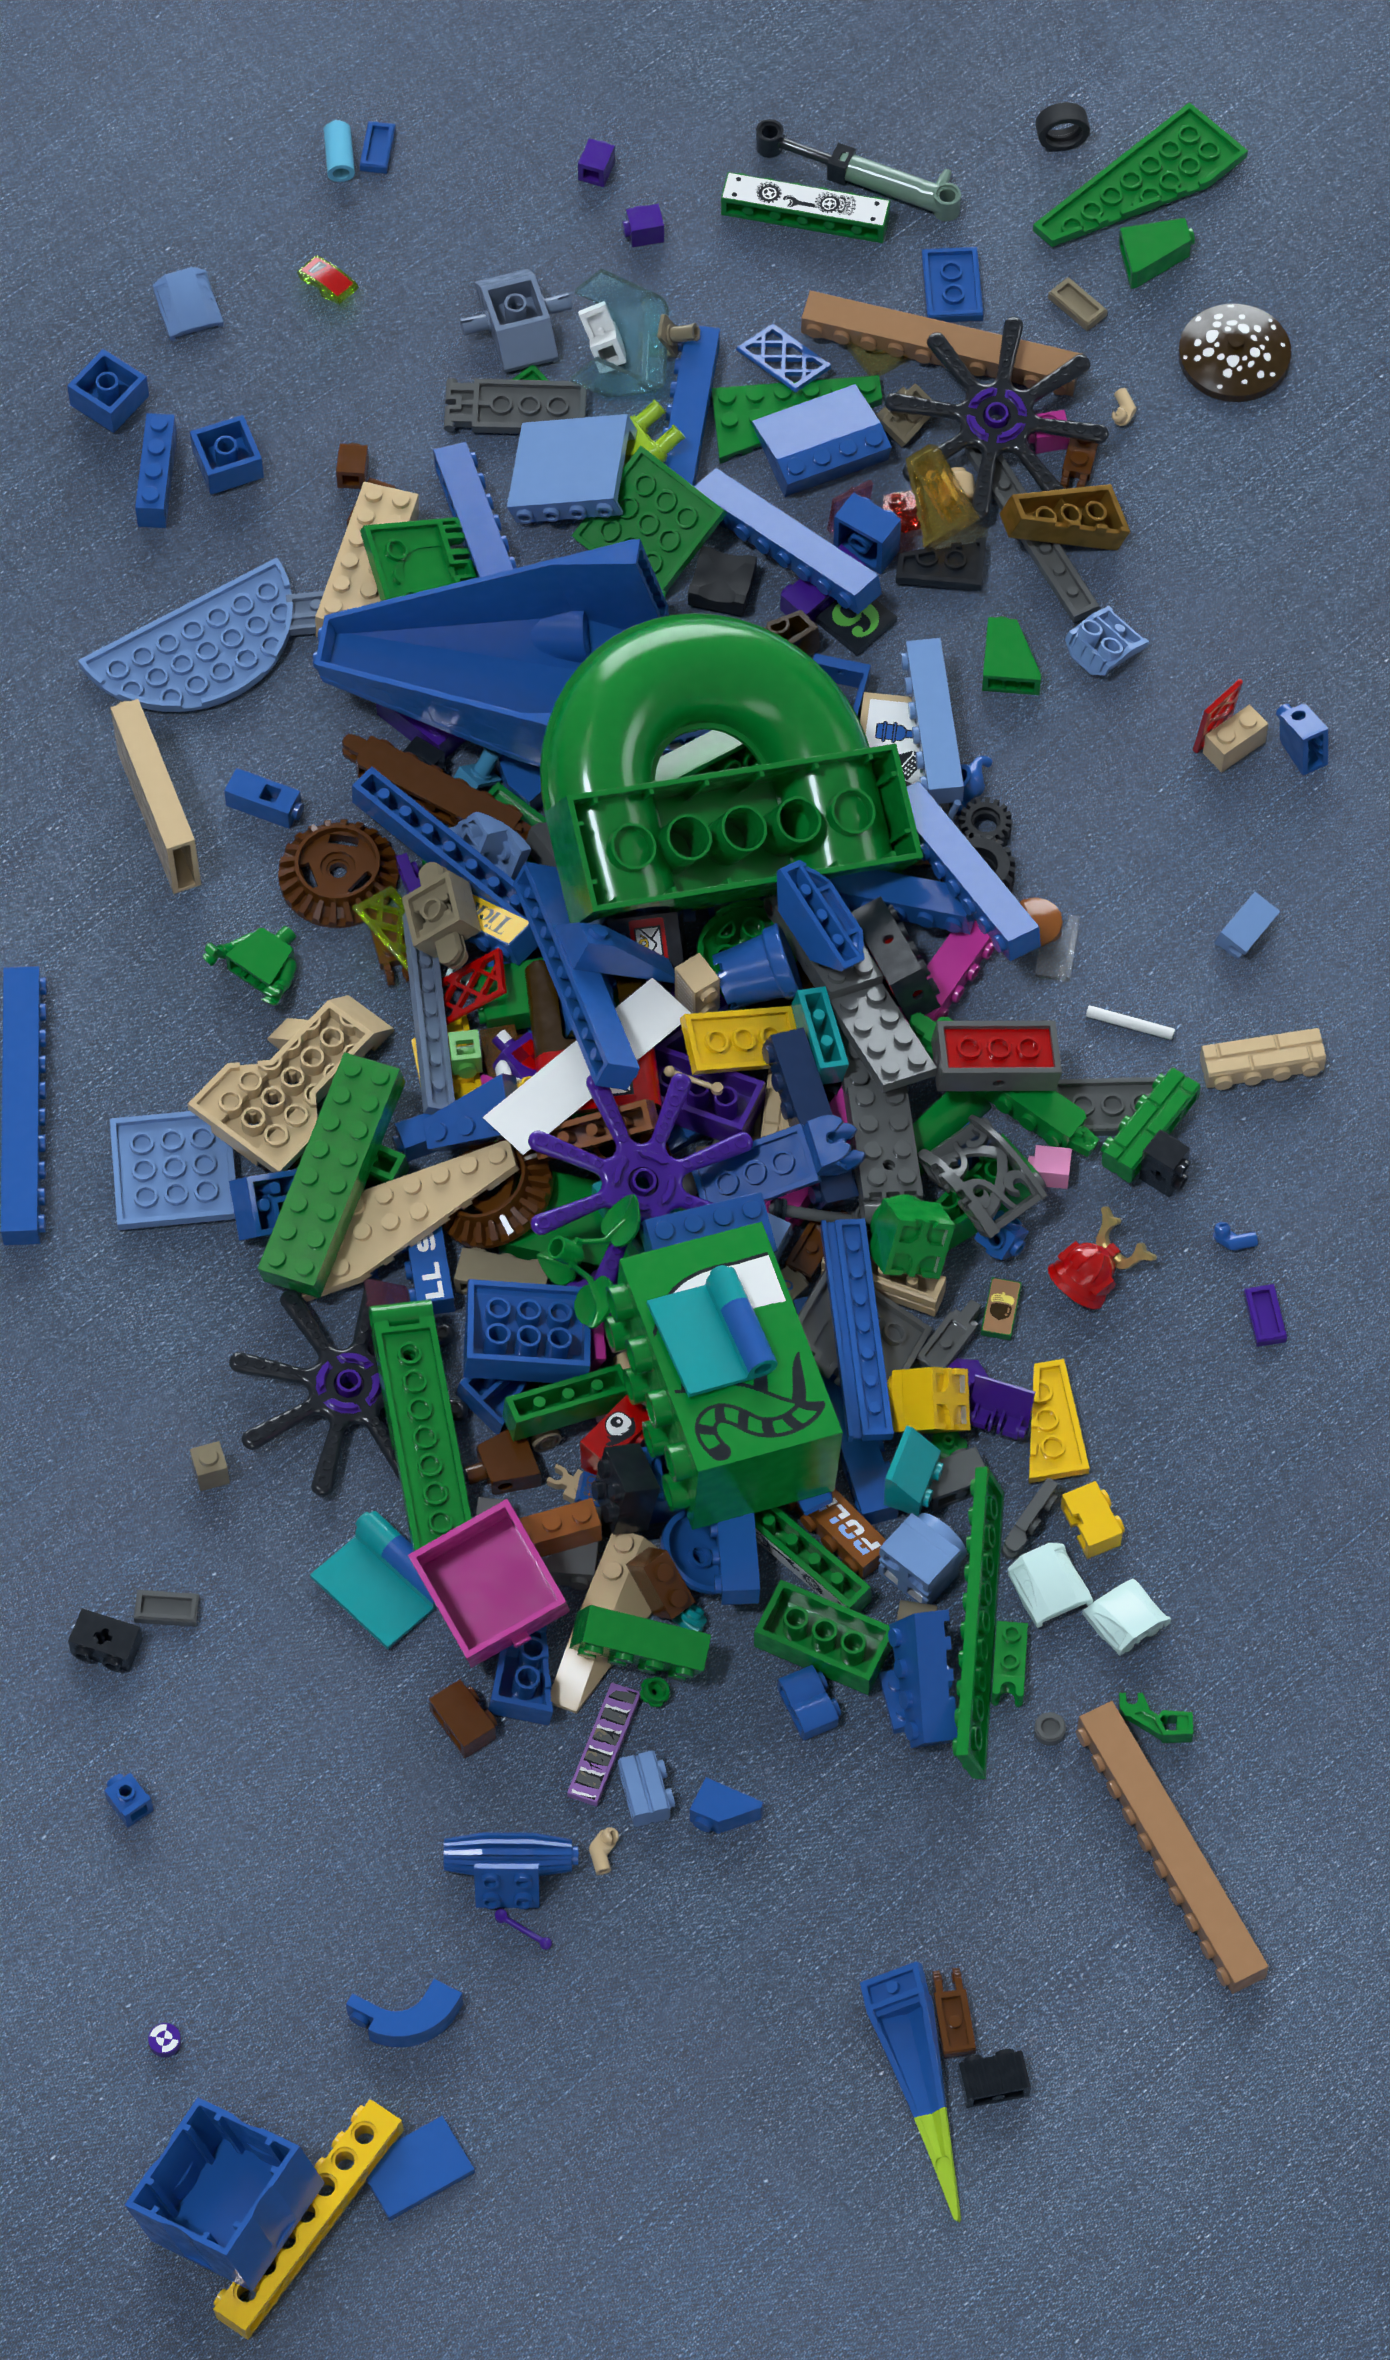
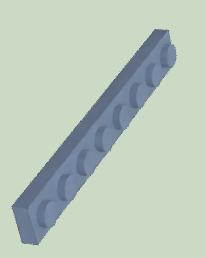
M404 913L402 917L424 1114L432 1115L455 1101L440 962L438 957L433 958L413 947L406 913Z

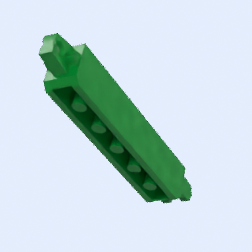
M917 1012L911 1015L909 1024L933 1061L931 1038L936 1022ZM939 1017L937 1021L953 1020L949 1017ZM972 1091L975 1095L983 1097L994 1104L1000 1112L1008 1114L1020 1122L1021 1126L1026 1130L1036 1133L1049 1146L1070 1148L1088 1157L1098 1145L1100 1139L1084 1126L1086 1120L1085 1111L1057 1091Z

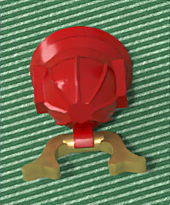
M1109 1207L1101 1208L1102 1225L1096 1238V1244L1073 1242L1057 1256L1059 1260L1048 1265L1047 1269L1052 1281L1065 1295L1078 1304L1090 1309H1100L1106 1299V1295L1116 1286L1115 1281L1112 1279L1115 1267L1118 1269H1128L1142 1260L1153 1261L1157 1259L1155 1254L1147 1251L1145 1243H1138L1134 1253L1129 1258L1124 1257L1114 1243H1110L1109 1233L1113 1227L1121 1223V1219L1114 1217Z

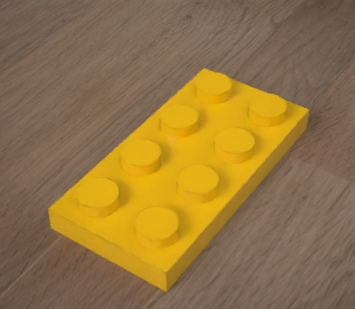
M792 1006L684 1014L680 1017L692 1075L770 1069L769 1064L765 1063L762 1055L764 1042L770 1035L797 1029Z

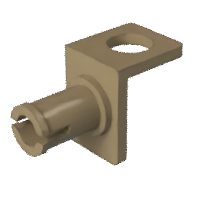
M661 314L658 333L652 334L650 337L648 359L656 360L677 357L678 344L680 342L698 341L700 339L699 326L697 323L676 326L666 314ZM659 342L665 346L666 349L664 351H656V346Z

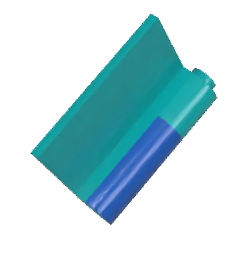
M726 1265L715 1267L710 1271L705 1285L647 1300L648 1309L688 1397L756 1379L776 1369L778 1365L776 1357L733 1267H727Z
M377 1511L365 1512L355 1523L357 1526L355 1537L310 1574V1578L388 1650L437 1607L408 1557L413 1552L411 1542Z

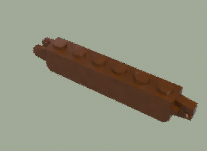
M349 733L343 737V755L346 759L356 764L358 778L369 768L373 767L434 817L451 827L456 826L459 821L467 819L472 813L481 812L503 822L526 841L531 826L523 821V813L514 805L504 804L496 800L490 793L476 790L465 780L453 778L445 774L438 766L428 765L420 761L413 753L403 752L395 748L386 739H378L371 735L366 740L356 736V734Z

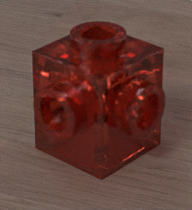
M917 489L883 495V507L881 508L894 512L901 519V533L923 529V507Z

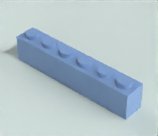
M941 638L906 641L905 653H901L900 657L902 670H907L908 677L904 678L906 695H911L912 702H908V712L910 720L915 719L916 727H912L913 744H919L920 751L916 752L917 769L923 770V776L919 778L920 783L938 804L953 803L956 799L963 802L964 784Z

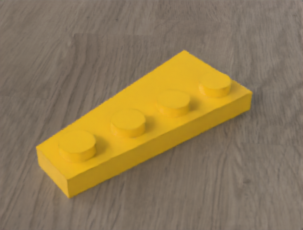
M1059 1359L1035 1363L1033 1370V1391H1035L1031 1415L1029 1483L1045 1481L1047 1478L1053 1480L1089 1474V1463L1065 1360Z

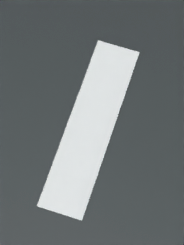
M653 978L615 1008L636 1060L640 1059L681 1025L680 1017L684 1014H692ZM577 1040L483 1117L523 1155L531 1149L528 1144V1138L532 1132L540 1130L549 1134L592 1098L586 1086V1079L590 1072Z

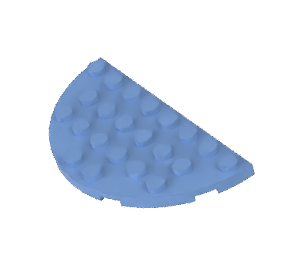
M276 557L79 659V667L96 686L122 702L139 699L141 707L147 710L161 712L195 711L210 708L236 698L256 685L270 672L282 655L289 640L293 602H286V595L292 594L286 572Z

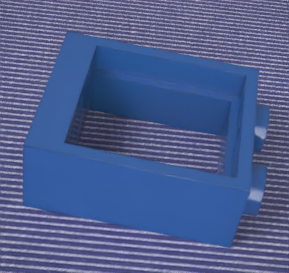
M815 653L813 660L820 665L835 683L858 688L853 710L860 720L864 692H867L870 683L871 665Z

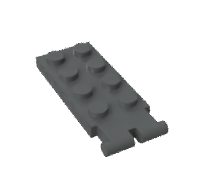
M448 378L446 380L445 403L448 405L445 406L444 430L452 432L455 430V427L472 428V432L520 434L522 423L585 418L587 382L474 379V383H458L457 379Z

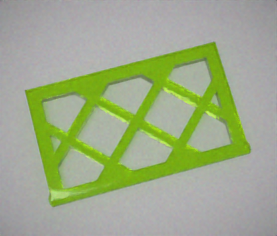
M390 886L365 901L354 905L353 910L408 971L407 959L401 954V951L406 952V945L402 944V934H404L402 916L405 913L402 897ZM390 896L398 905V908L383 905V899ZM371 908L377 910V920L371 919L364 912V909ZM383 912L398 915L397 925L382 922ZM382 929L397 932L396 943L391 942L382 932Z

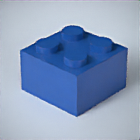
M102 349L67 385L70 406L113 433L149 397L147 376L105 349Z
M244 415L190 431L192 452L210 495L264 478L262 458Z
M852 493L834 516L833 545L838 547L842 544L866 564V567L881 575L900 551L901 519L894 512L884 510L875 505L869 498Z

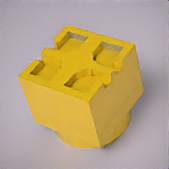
M925 1367L892 1370V1375L887 1380L894 1432L903 1434L906 1425L914 1428L919 1433L970 1430L968 1369Z

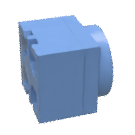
M911 1513L880 1547L879 1555L881 1557L879 1559L878 1573L915 1602L932 1604L958 1576L959 1564L967 1556V1550L957 1534L940 1519L927 1513H921L918 1517Z

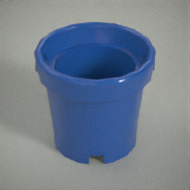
M779 923L764 928L762 934L712 955L713 964H719L721 971H718L717 976L720 978V987L727 1004H731V1010L782 997L786 1000L794 999L797 990H803L791 947Z

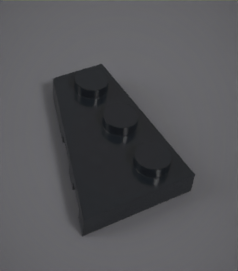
M986 537L978 538L976 542L962 544L961 542L951 543V547L936 550L930 547L898 553L896 584L981 591Z

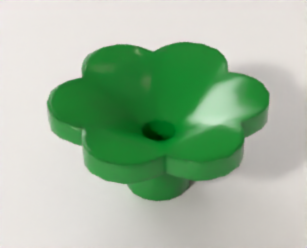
M958 1431L933 1434V1441L931 1443L941 1450L940 1459L949 1457L958 1449H967V1442L965 1439L960 1438Z

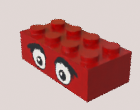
M626 1395L580 1441L581 1468L584 1471L597 1475L598 1462L602 1458L605 1447L640 1443L641 1447H646L642 1422L650 1419L645 1402L632 1405L628 1395Z

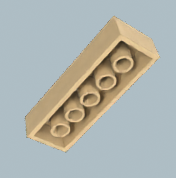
M363 482L315 616L316 637H318L319 628L323 626L325 615L381 601L360 530L363 525L417 521L419 516V494Z

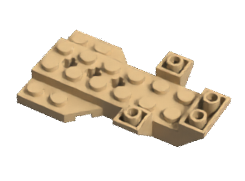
M349 995L328 1000L309 1020L287 1018L268 1037V1041L279 1049L270 1060L258 1061V1064L240 1065V1062L227 1063L188 1103V1110L210 1125L211 1132L256 1166L261 1163L273 1173L286 1171L306 1149L318 1119L316 1105L328 1094L343 1053L363 1057L370 1049L375 1051L392 1034L394 1028ZM296 1081L298 1082V1083L295 1084V1085H290V1084H288V1082H290V1083H292V1084H294ZM268 1102H270V1103H272V1104H274V1103H276V1102H279V1103L276 1104V1105H270V1104H268ZM250 1122L251 1124H255L256 1122H259V1124L257 1125H249L248 1123Z

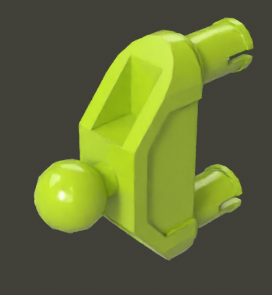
M655 399L637 416H630L637 429L636 440H628L624 466L640 446L664 463L668 457L667 453L686 438L673 424L656 442L651 439L647 433L649 431L648 428L666 413L664 408Z

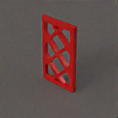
M1238 679L1204 710L1193 747L1195 753L1204 748L1205 735L1233 716L1243 684L1242 679Z
M500 948L491 951L441 979L442 988L450 984L443 997L444 1007L446 1008L447 1006L453 1009L451 1015L446 1017V1025L507 993L503 954ZM495 959V965L490 973L483 970L487 963ZM474 971L466 986L460 983L463 976ZM482 974L488 978L480 992L473 990ZM494 980L497 981L498 990L487 995ZM458 987L464 991L457 1004L454 1005L449 1003ZM470 993L477 996L474 1003L463 1008Z

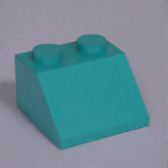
M907 1425L885 1478L884 1505L919 1516L922 1507L928 1508L934 1490L930 1489L933 1480L939 1481L944 1463L940 1462L941 1450L914 1428Z

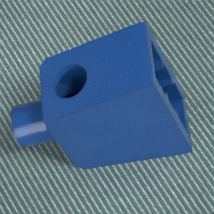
M1290 704L1280 706L1276 711V716L1280 719V741L1300 773L1304 776L1328 765V727L1306 704H1301L1294 708Z

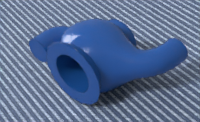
M979 756L968 765L960 764L964 792L963 802H961L956 813L957 816L961 815V810L963 807L966 808V804L972 798L978 797L983 793L985 784L982 766L990 767L993 762L988 756Z

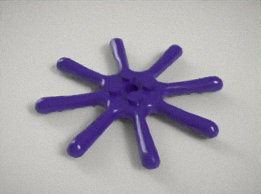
M683 1073L673 1075L653 1135L648 1142L640 1144L630 1138L611 1089L609 1087L596 1086L590 1074L586 1079V1086L615 1142L616 1151L610 1158H600L543 1131L536 1130L532 1132L528 1138V1144L532 1150L594 1172L600 1177L602 1187L594 1195L535 1215L531 1219V1229L538 1235H545L599 1209H610L619 1200L630 1194H634L638 1198L640 1223L645 1219L670 1214L674 1209L687 1210L712 1204L713 1202L687 1193L683 1188V1178L690 1172L750 1151L753 1147V1140L748 1133L739 1132L685 1158H673L666 1150V1143L690 1091L692 1082L689 1076ZM643 1177L647 1179L650 1187L648 1189L638 1187L635 1178ZM610 1241L595 1274L594 1281L600 1276H606L612 1281L613 1285L615 1284L619 1272V1259L624 1257L627 1245L619 1248Z

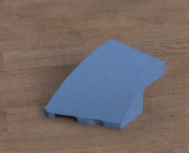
M481 812L472 813L467 819H463L456 826L449 828L514 881L531 851L527 842L512 828Z

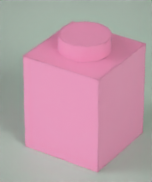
M1036 1145L1035 1156H1029L1028 1162L1038 1171L1046 1187L1068 1189L1072 1149Z

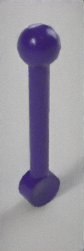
M499 1909L495 1912V1920L498 1923L505 1922L540 1943V1947L544 1950L551 1948L552 1941L550 1938H542L509 1918L504 1909Z

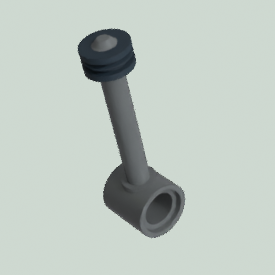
M776 1198L771 1200L768 1208L770 1214L785 1220V1217L821 1222V1220L835 1222V1220L861 1219L860 1206H858L855 1212L844 1214L787 1205V1199ZM866 1226L868 1241L872 1239L871 1227Z

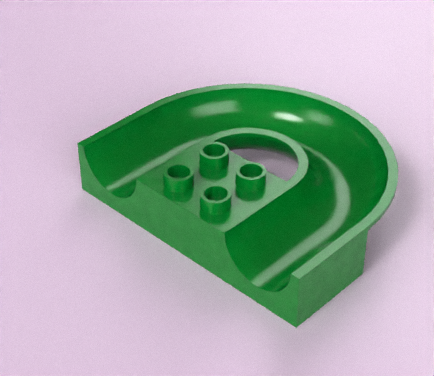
M697 613L670 615L640 623L615 635L593 651L566 682L554 704L542 743L540 782L544 813L570 923H590L613 914L647 907L669 906L670 911L775 895L777 894V871L798 860H802L806 863L807 867L816 870L827 879L872 870L900 873L923 858L897 744L869 747L858 716L834 680L800 648L763 627L736 618ZM694 730H715L734 737L750 750L759 764L750 767L655 781L657 765L666 747L678 736Z

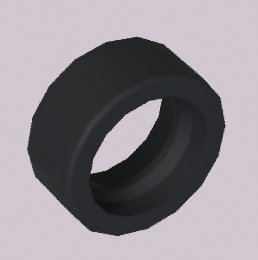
M1056 103L1042 110L1036 118L1038 140L1048 150L1066 151L1076 148L1086 141L1090 133L1087 113L1082 106L1076 103ZM1061 124H1074L1066 129L1052 130V128Z

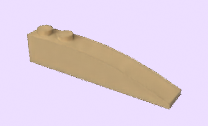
M634 1533L611 1534L580 1610L589 1605H594L649 1619L652 1611L626 1564L648 1547H657L643 1536ZM572 1630L551 1689V1702L553 1706L577 1714L600 1684L601 1678L608 1669L612 1668L613 1664L607 1662V1657L596 1655V1659H589L578 1656V1650L569 1648L573 1634Z

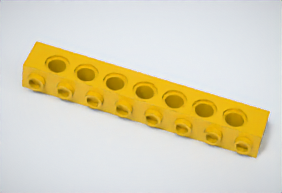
M370 2099L365 2106L360 2105L351 2117L352 2124L346 2132L341 2131L332 2142L331 2148L333 2149L326 2158L321 2157L315 2164L314 2168L325 2182L323 2186L329 2185L334 2187L335 2190L329 2196L317 2194L307 2211L313 2212L315 2217L310 2222H298L288 2237L296 2240L295 2244L291 2248L280 2249L271 2263L276 2266L275 2271L270 2275L262 2276L253 2290L256 2293L255 2298L249 2302L241 2301L239 2299L240 2295L248 2291V2289L234 2282L228 2289H222L215 2298L213 2310L216 2318L245 2339L249 2340L362 2188L366 2178L404 2131L402 2120ZM367 2133L373 2136L372 2141L367 2144L357 2142L358 2137L362 2134ZM345 2159L354 2162V2165L348 2170H341L337 2167Z

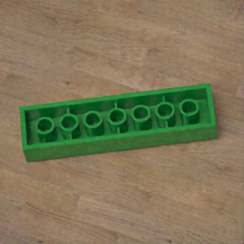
M343 1053L258 1266V1271L264 1282L321 1298L406 1083L399 1068L349 1053Z

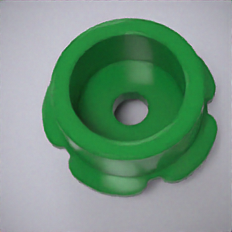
M660 1677L647 1678L641 1683L640 1697L643 1702H648L651 1707H661L663 1702L669 1699L670 1689L664 1679ZM652 1690H655L657 1694L653 1695Z

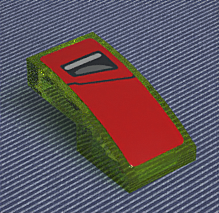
M315 255L297 271L300 280L317 287L322 297L339 305L359 288L358 284L346 273L318 255Z

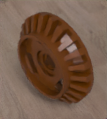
M341 819L340 822L332 823L331 820H325L323 825L315 826L313 824L308 826V830L303 834L299 832L294 836V841L291 844L288 843L285 847V853L279 861L278 878L280 890L288 906L298 916L312 924L328 928L356 926L367 922L366 914L383 911L392 900L399 880L396 854L390 847L389 841L385 837L382 838L373 827L368 829L364 823L358 821L356 824L349 823L348 819ZM344 841L354 843L358 846L356 847L329 842ZM310 867L317 887L312 888L306 883L301 868ZM336 867H342L347 871L340 878L333 877L330 874L331 870ZM369 875L371 877L365 885L350 893L365 876Z
M504 1140L471 1146L469 1150H467L463 1154H460L459 1156L465 1155L467 1153L479 1150L481 1148L493 1145ZM513 1146L519 1170L497 1185L500 1186V1189L496 1195L487 1197L488 1189H486L471 1200L472 1204L469 1206L482 1214H468L459 1209L449 1216L450 1220L442 1225L443 1229L453 1240L471 1248H493L519 1238L531 1228L532 1217L545 1212L551 1199L553 1174L549 1162L538 1160L536 1151L532 1149L523 1155ZM521 1175L520 1182L515 1190L517 1179Z

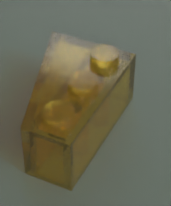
M928 444L906 458L912 493L915 496L918 510L916 513L921 525L924 548H935L980 519L939 446Z

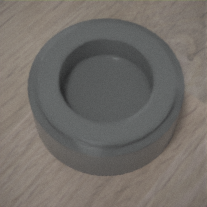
M1047 1712L1036 1719L1034 1735L1040 1743L1053 1746L1060 1743L1065 1737L1066 1724L1060 1715Z

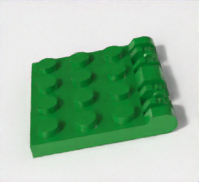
M458 517L363 525L360 533L381 601L477 578L471 559H468L471 556L469 549L450 548L452 545H459L465 541L464 533L461 532L462 525Z

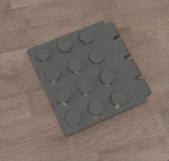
M825 1269L800 1310L798 1317L820 1374L827 1379L834 1374L836 1378L833 1383L841 1388ZM875 1290L886 1380H888L892 1375V1370L910 1369L932 1327Z

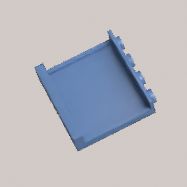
M621 414L522 423L507 508L516 523L528 524L539 521L554 522L564 519L580 520L590 517L623 515V510L618 503V495L628 440H636L637 429L629 415Z

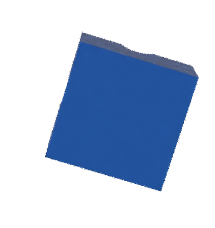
M197 2097L172 2134L165 2151L150 2166L125 2203V2207L152 2242L253 2291L325 2182L300 2146L263 2128L250 2126L239 2120L234 2114Z

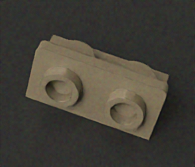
M916 383L908 389L903 386L897 392L899 394L932 400ZM886 406L876 415L883 429L901 447L931 417L895 413L889 411Z

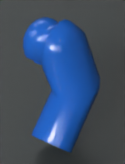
M1219 1222L1214 1227L1215 1232L1213 1236L1215 1241L1231 1251L1258 1246L1255 1231L1237 1235L1231 1231V1227L1226 1222Z

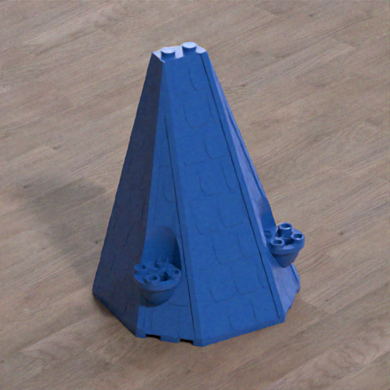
M631 539L325 615L323 626L318 630L319 645L318 650L313 654V666L318 670L320 678L324 683L517 761L540 767L542 743L550 714L564 685L578 666L593 651L615 635L651 619L669 616L668 604L641 540Z

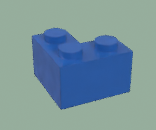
M297 1169L248 1176L229 1181L239 1241L266 1237L272 1234L280 1214L278 1204L284 1203Z

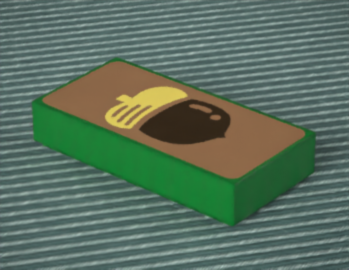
M992 1277L981 1328L982 1336L1011 1341L1022 1282Z

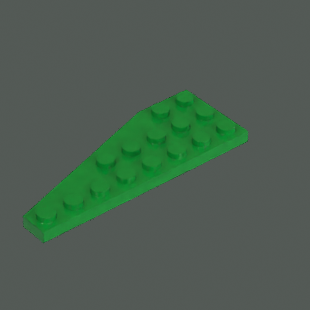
M1189 102L1033 224V232L1051 247L1207 189L1246 159L1248 150Z

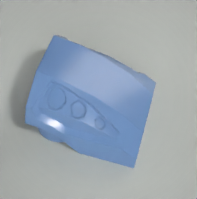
M190 267L165 274L153 284V292L170 341L176 340L175 337L215 326H218V328L224 326L206 270Z
M1110 606L1089 615L1078 626L1070 630L1065 638L1070 656L1091 675H1107L1111 669L1120 665L1129 657L1141 652L1149 643L1146 638L1143 639L1118 617Z

